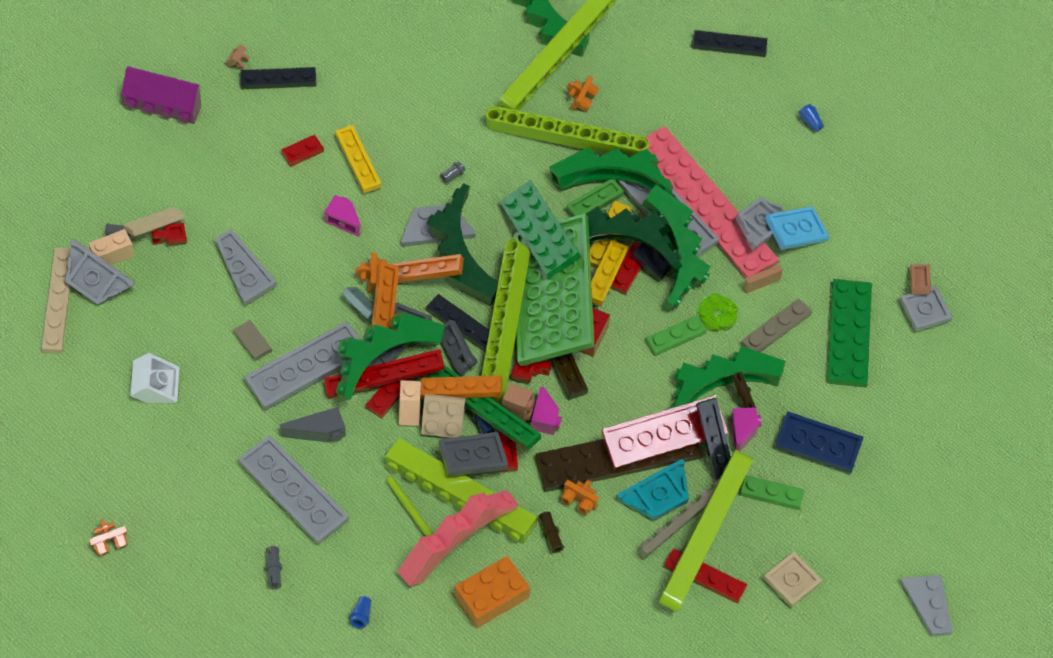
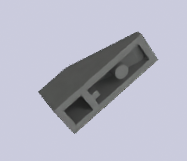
M338 407L280 424L281 436L285 438L329 442L339 441L346 437L345 425Z

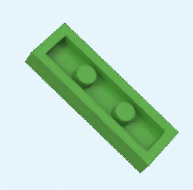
M610 179L568 203L566 210L572 217L586 214L596 206L601 209L622 197L624 191L615 180Z
M696 315L647 336L645 341L654 356H657L705 335L707 329L699 316Z
M746 475L740 496L800 510L805 489Z

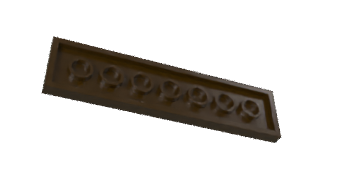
M604 439L535 453L536 463L545 492L563 489L567 480L575 484L578 481L585 484L587 480L592 482L669 466L680 459H683L684 462L698 460L702 456L699 445L695 444L614 469Z

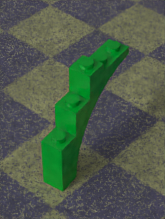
M513 0L514 4L526 7L527 24L541 28L539 36H541V44L547 46L568 22L555 11L548 0ZM590 32L575 47L571 54L583 57L589 44Z
M587 147L549 166L551 180L561 191L588 181L612 179L633 182L650 190L655 185H658L672 195L673 185L671 181L662 175L658 168L659 160L657 156L648 149L628 158L618 148L599 157L596 152L593 153Z
M655 185L641 206L649 213L656 210L659 215L664 214L669 222L667 227L670 230L666 234L672 241V250L676 249L682 257L679 261L683 265L678 270H675L671 293L663 306L669 312L672 307L677 308L683 300L680 297L683 292L687 294L692 286L697 287L700 282L703 284L710 276L707 272L711 266L696 256L701 249L699 243L702 238L687 228L693 220L690 217L693 210L658 185Z
M400 312L394 314L391 318V329L375 324L366 329L364 333L365 341L352 337L342 339L338 345V359L345 360L341 367V382L338 383L336 393H338L337 399L347 401L352 398L355 386L363 371L384 351L402 344H424L429 346L441 344L445 325Z
M741 346L739 352H734L732 360L712 354L710 361H705L703 369L683 362L681 369L677 368L674 375V380H676L675 388H677L675 399L677 401L675 404H671L670 409L692 403L703 394L717 387L733 383L730 375H735L739 371L743 372L742 374L746 382L765 383L778 387L786 361Z

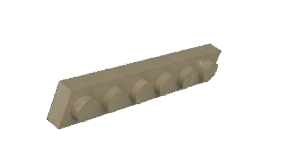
M719 479L713 484L714 488L711 491L706 489L699 495V501L689 503L684 508L686 512L681 516L679 513L676 514L669 521L671 524L665 528L663 525L655 532V538L652 540L648 538L640 545L642 549L638 555L642 560L647 558L705 509Z

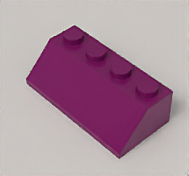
M127 66L121 93L123 106L129 109L142 110L149 114L161 115L164 118H173L183 123L195 124L202 107L199 84Z

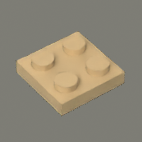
M425 393L421 434L450 438L462 437L465 398Z
M795 552L791 553L763 577L791 608L822 584V579Z

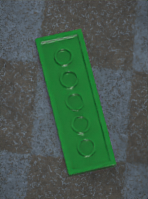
M531 180L499 201L549 279L581 257Z
M833 279L828 384L867 388L872 283Z

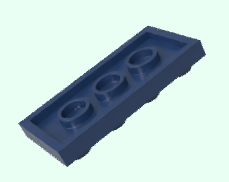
M787 411L775 448L852 474L864 437Z

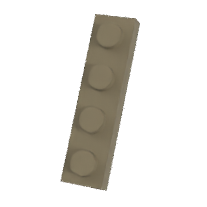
M798 298L741 340V345L762 352L811 316L812 311Z

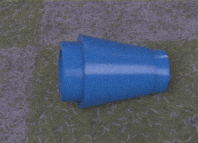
M807 104L800 109V118L815 132L820 131L824 127L815 106Z
M361 596L349 615L350 624L355 628L362 629L369 624L372 602L369 597Z

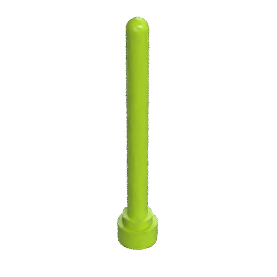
M388 476L386 482L424 535L434 534L392 476Z

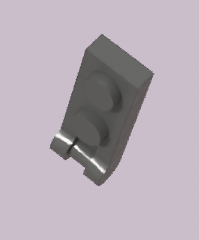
M450 319L444 324L445 327L441 341L457 372L464 375L468 368L475 366L478 361L472 355L456 322Z

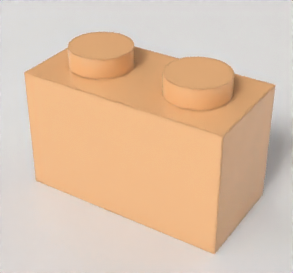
M125 229L88 243L89 249L111 265L134 257L133 245Z

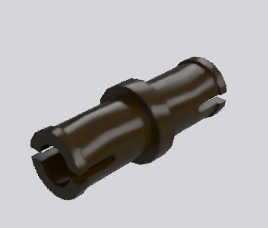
M739 371L735 375H730L737 390L736 396L740 398L743 408L756 407L750 393L751 388L747 386L742 374L743 372Z
M551 512L541 513L539 519L544 529L543 535L548 539L551 551L558 553L564 549L559 536L560 530L558 526H555Z

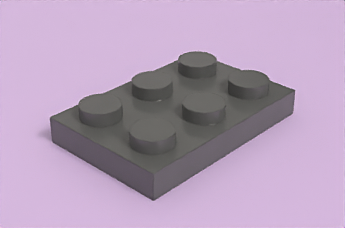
M498 432L439 440L438 445L448 477L503 470L508 467Z

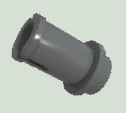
M460 161L454 162L453 166L442 172L440 176L448 184L458 175L462 176L465 167Z
M107 223L105 235L108 236L121 231L124 227L123 225Z

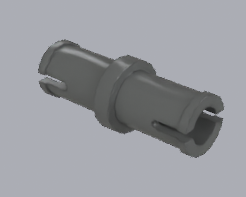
M277 546L266 548V571L268 572V587L271 589H278L277 584L279 588L282 586L280 574L282 564L279 558L280 549Z

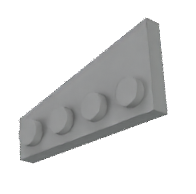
M232 229L215 238L217 247L245 306L277 286L275 279Z

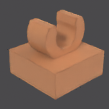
M242 44L237 46L224 64L230 68L236 65L237 68L243 69L245 65L241 62V59L244 62L250 59L248 55L243 54L247 48Z

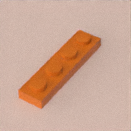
M461 254L392 263L391 265L399 267L398 283L461 275L464 258Z
M382 261L378 264L372 325L377 324L391 329L390 321L395 312L399 267Z
M502 376L422 378L421 399H424L425 393L462 398L501 397Z

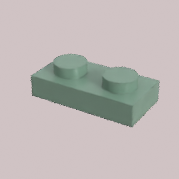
M357 287L345 288L342 294L347 298V302L355 306L360 311L361 316L366 319H372L374 303Z

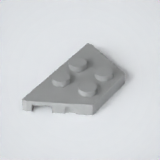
M760 197L737 214L735 219L752 250H755L774 236L765 217L767 214L784 212L782 210L783 206L771 203Z
M446 205L414 208L401 240L402 247L441 242L442 240L428 233V225L426 223L431 214L435 215L437 210L443 212ZM461 215L463 239L475 238V231Z
M74 238L70 241L71 249L70 257H68V271L66 272L65 282L96 304L109 299L136 283Z

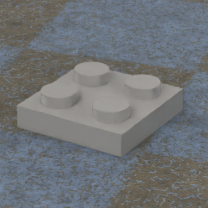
M937 286L931 287V294L911 295L910 293L900 297V302L915 332L952 320V316Z

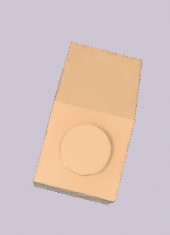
M401 381L399 426L419 427L421 381Z

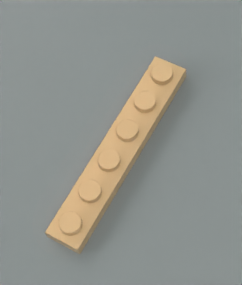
M55 247L41 348L42 353L62 354L71 290V285L66 283L65 279L71 248Z

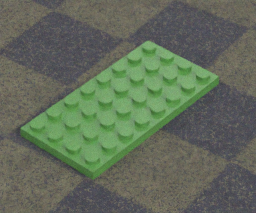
M585 213L559 220V223L581 257L550 279L530 251L517 326V356L520 366L594 347L588 216ZM514 233V238L527 246L520 233Z

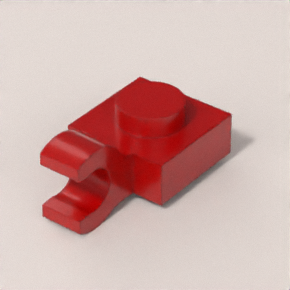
M184 223L169 224L165 226V230L152 231L154 245L161 244L166 240L167 245L187 243Z

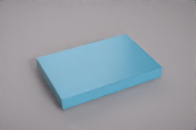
M813 206L767 214L765 217L781 250L825 242L830 238Z

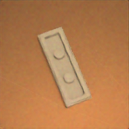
M172 207L125 223L123 227L129 234L137 236L183 220L184 213Z

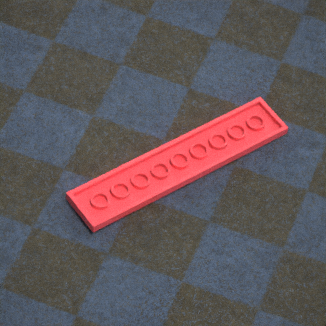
M666 126L646 136L649 141V151L657 156L659 160L658 168L662 175L671 181L673 189L719 238L717 246L744 278L778 264V257L765 242L755 250L750 248L735 219L739 213Z

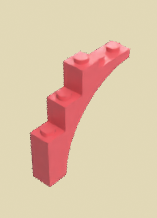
M507 490L491 495H486L483 492L470 496L459 513L445 517L434 534L419 539L397 572L409 586L423 583L435 567L462 541L492 520L516 510L519 504Z

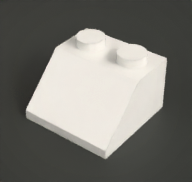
M151 353L133 361L130 396L145 403H176L180 367Z

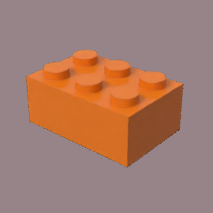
M507 555L455 585L454 597L475 627L479 628L527 600L530 596V586Z

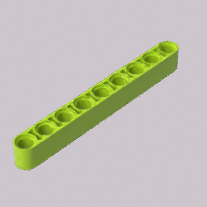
M587 0L503 93L498 104L503 108L519 111L617 0Z
M497 106L489 107L485 113L486 125L493 131L580 149L589 147L591 151L605 154L618 148L628 158L645 149L649 150L648 139L639 135Z
M516 238L510 239L504 248L482 376H502V396L490 397L497 403L503 399L507 389L530 257V249Z
M737 449L733 452L658 603L675 612L679 610L754 458Z

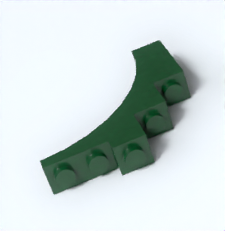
M463 183L460 189H455L452 195V202L446 204L443 212L437 210L435 215H430L426 223L428 225V233L442 240L437 249L439 257L461 254L464 258L462 274L448 276L450 277V285L491 306L496 298L499 281L488 275L476 263L464 242L461 230V214L469 196L470 186Z
M598 206L586 213L589 223V244L608 239L634 240L660 252L675 270L683 266L679 261L682 259L676 249L672 250L670 246L672 241L666 234L670 231L667 227L669 222L664 214L659 215L655 210L640 220L634 211L631 213L626 208L611 218L605 209L602 211Z

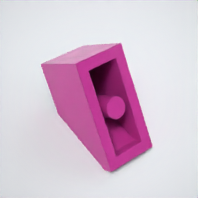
M335 195L324 212L325 223L360 237L361 224L353 202L346 197Z
M540 386L531 420V427L538 432L554 435L556 428L560 429L562 417L559 416V407L545 387Z
M756 407L732 408L730 419L734 451L735 449L741 451L755 437L758 427H761V415H757Z

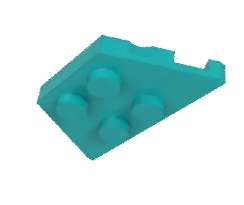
M680 459L618 493L616 498L654 521L686 504L689 501L684 460Z

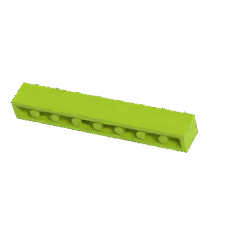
M400 438L397 439L385 456V465L390 471L400 473L409 482L421 485L425 491L435 493L444 502L449 501L460 511L470 496L483 492L486 495L495 493L465 475L448 477L444 463ZM518 506L516 510L506 513L488 524L495 531L508 535L512 541H519L524 544L537 525V516Z

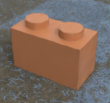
M510 383L503 397L502 406L526 423L527 420H531L534 413L532 409L535 402L532 399L533 391Z

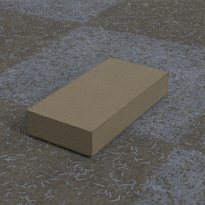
M251 320L233 329L234 334L254 361L272 352L271 347Z

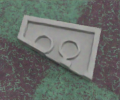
M941 575L900 578L901 586L907 591L908 598L919 612V617L931 637L951 635L953 631Z

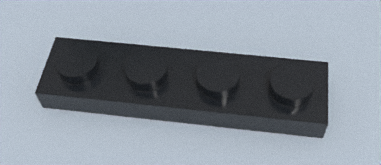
M694 30L692 49L766 57L768 38Z
M316 67L241 70V90L316 87Z
M437 294L426 306V311L444 324L450 319L454 320L463 337L486 353L490 330L443 296Z
M716 398L696 403L713 477L717 481L724 472L731 455L718 401Z

